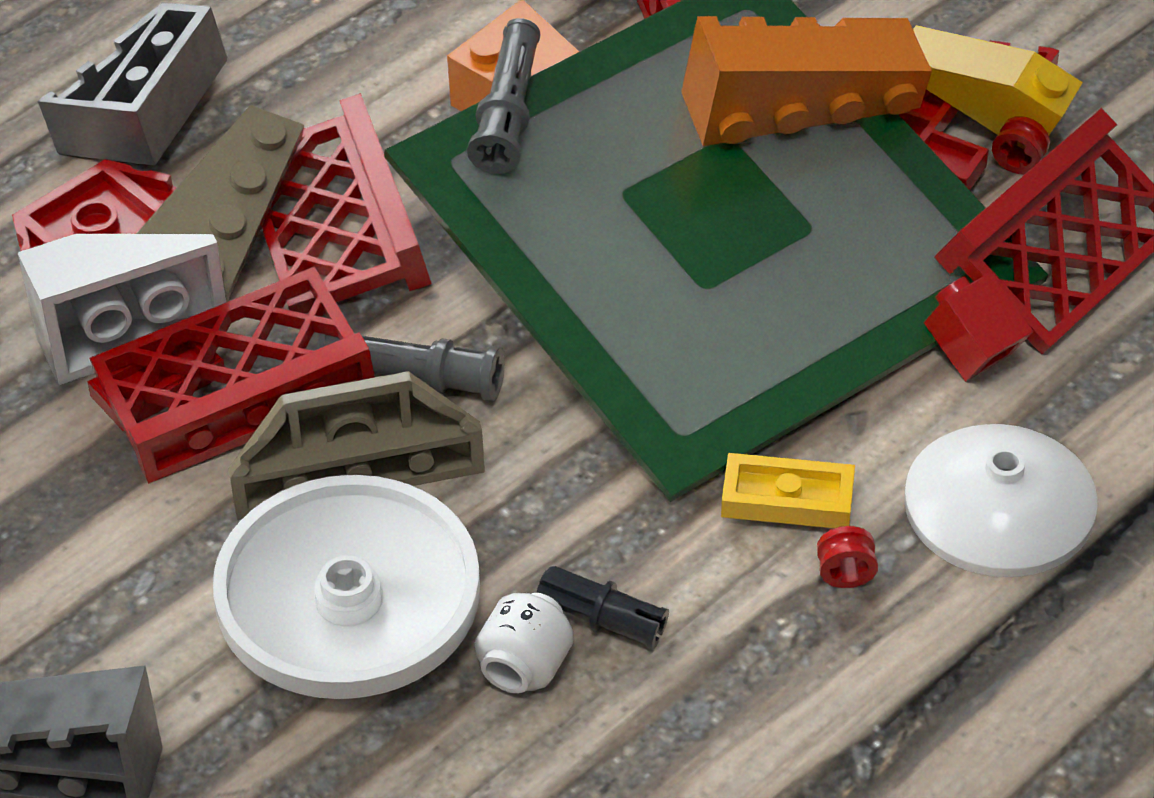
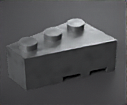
M146 665L0 682V798H149L163 747Z

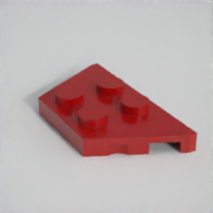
M104 159L12 214L20 252L74 234H137L177 187L173 186L172 178L169 174L152 170L139 171L133 169L128 164Z

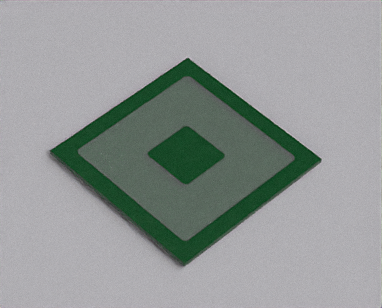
M681 0L532 75L524 101L529 110L530 119L525 132L519 136L518 140L522 152L520 162L511 172L491 174L474 166L468 158V143L471 137L477 133L479 127L476 121V110L479 102L384 151V158L670 502L725 471L728 453L754 454L939 345L924 324L925 320L939 306L935 296L961 277H966L970 284L974 282L960 266L949 274L934 256L986 207L899 114L893 115L888 113L860 118L847 124L830 123L803 128L791 134L774 133L751 137L735 144L702 145L681 93L697 16H717L720 26H739L742 17H764L767 26H790L795 17H807L792 0ZM487 147L486 153L490 155L491 147ZM1010 236L1005 242L1012 243V237ZM989 255L983 260L999 279L1015 282L1013 258ZM1028 261L1029 284L1041 285L1046 282L1049 274L1037 262Z

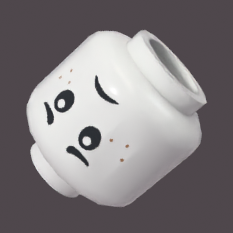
M512 593L504 596L497 603L475 640V653L480 662L481 671L485 678L493 685L510 693L519 694L525 691H535L544 688L550 683L573 644V630L563 614L561 606L545 594Z

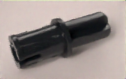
M551 566L548 570H545L537 588V593L545 594L554 599L564 612L589 621L590 630L597 632L603 627L643 643L651 649H654L659 643V637L656 634H663L669 617V609L660 608L617 590V584L613 581H607L605 585H602L557 566Z

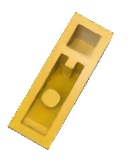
M917 25L913 29L932 70L926 89L997 135L1000 133L1004 123L1015 116L1034 119L1050 135L1083 83L1034 51ZM1017 142V146H1019L1022 149L1025 148V145H1023L1020 142Z

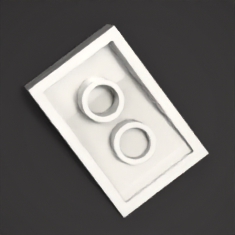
M74 234L18 252L36 338L59 385L94 374L89 359L92 356L226 303L218 244L213 234Z

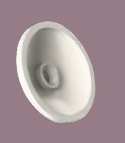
M985 424L970 426L938 438L917 456L909 470L905 485L904 502L906 514L919 539L932 552L945 561L964 570L993 577L1029 576L1048 571L1065 563L1080 551L1089 539L1095 524L1098 507L1097 492L1093 479L1087 468L1074 453L1044 434L1013 425Z

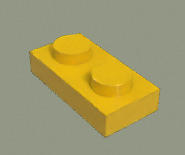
M728 453L721 502V517L826 528L849 526L855 465Z

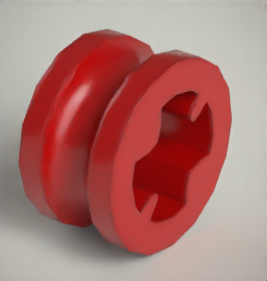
M1015 116L1004 123L1000 133L992 143L991 151L994 159L1007 171L1016 174H1026L1042 160V157L1049 149L1050 138L1045 128L1034 119ZM1017 142H1020L1023 145H1025V148L1022 149L1019 146H1017Z
M841 526L829 530L818 540L817 556L820 560V576L827 584L838 588H854L866 584L877 574L878 559L875 555V541L871 533L864 528Z

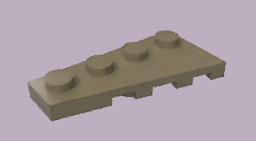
M250 105L137 234H213L218 244L226 302H228L302 139L304 124Z

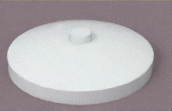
M340 475L307 481L285 489L263 501L240 520L227 537L217 557L213 576V595L219 627L225 641L238 659L256 675L280 688L298 694L318 698L352 699L382 694L408 685L433 671L458 648L472 626L478 609L480 598L479 564L473 540L466 527L445 504L434 496L412 485L393 479L367 475Z

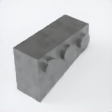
M162 2L113 42L116 51L95 67L94 63L88 61L77 69L76 73L79 80L58 97L56 93L50 91L38 100L57 154L156 165L228 60L210 6Z

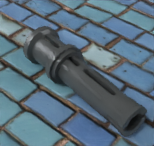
M524 18L510 20L507 23V27L505 26L503 29V40L490 94L478 104L476 110V121L479 124L478 131L471 137L467 147L468 158L472 164L480 170L491 174L511 172L518 166L522 154L521 146L518 143L519 136L525 132L530 119L529 110L524 101L541 34L540 29L535 23ZM487 147H491L490 155L486 153Z
M320 334L316 350L339 341V338ZM362 336L370 350L374 375L386 376L409 371L440 394L446 393L448 389L481 393L482 399L486 401H495L500 393L505 367V354L502 347L490 346L487 351L457 347L454 346V342L451 339L441 338L439 341L435 340L429 346Z

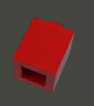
M992 272L971 284L966 277H961L949 284L935 296L939 306L924 322L965 382L1009 357L1034 332Z

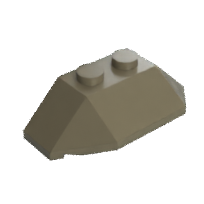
M409 371L281 395L228 468L237 520L243 519L256 506L285 489L324 477L340 475L378 476L416 486L484 473L483 434L480 421Z

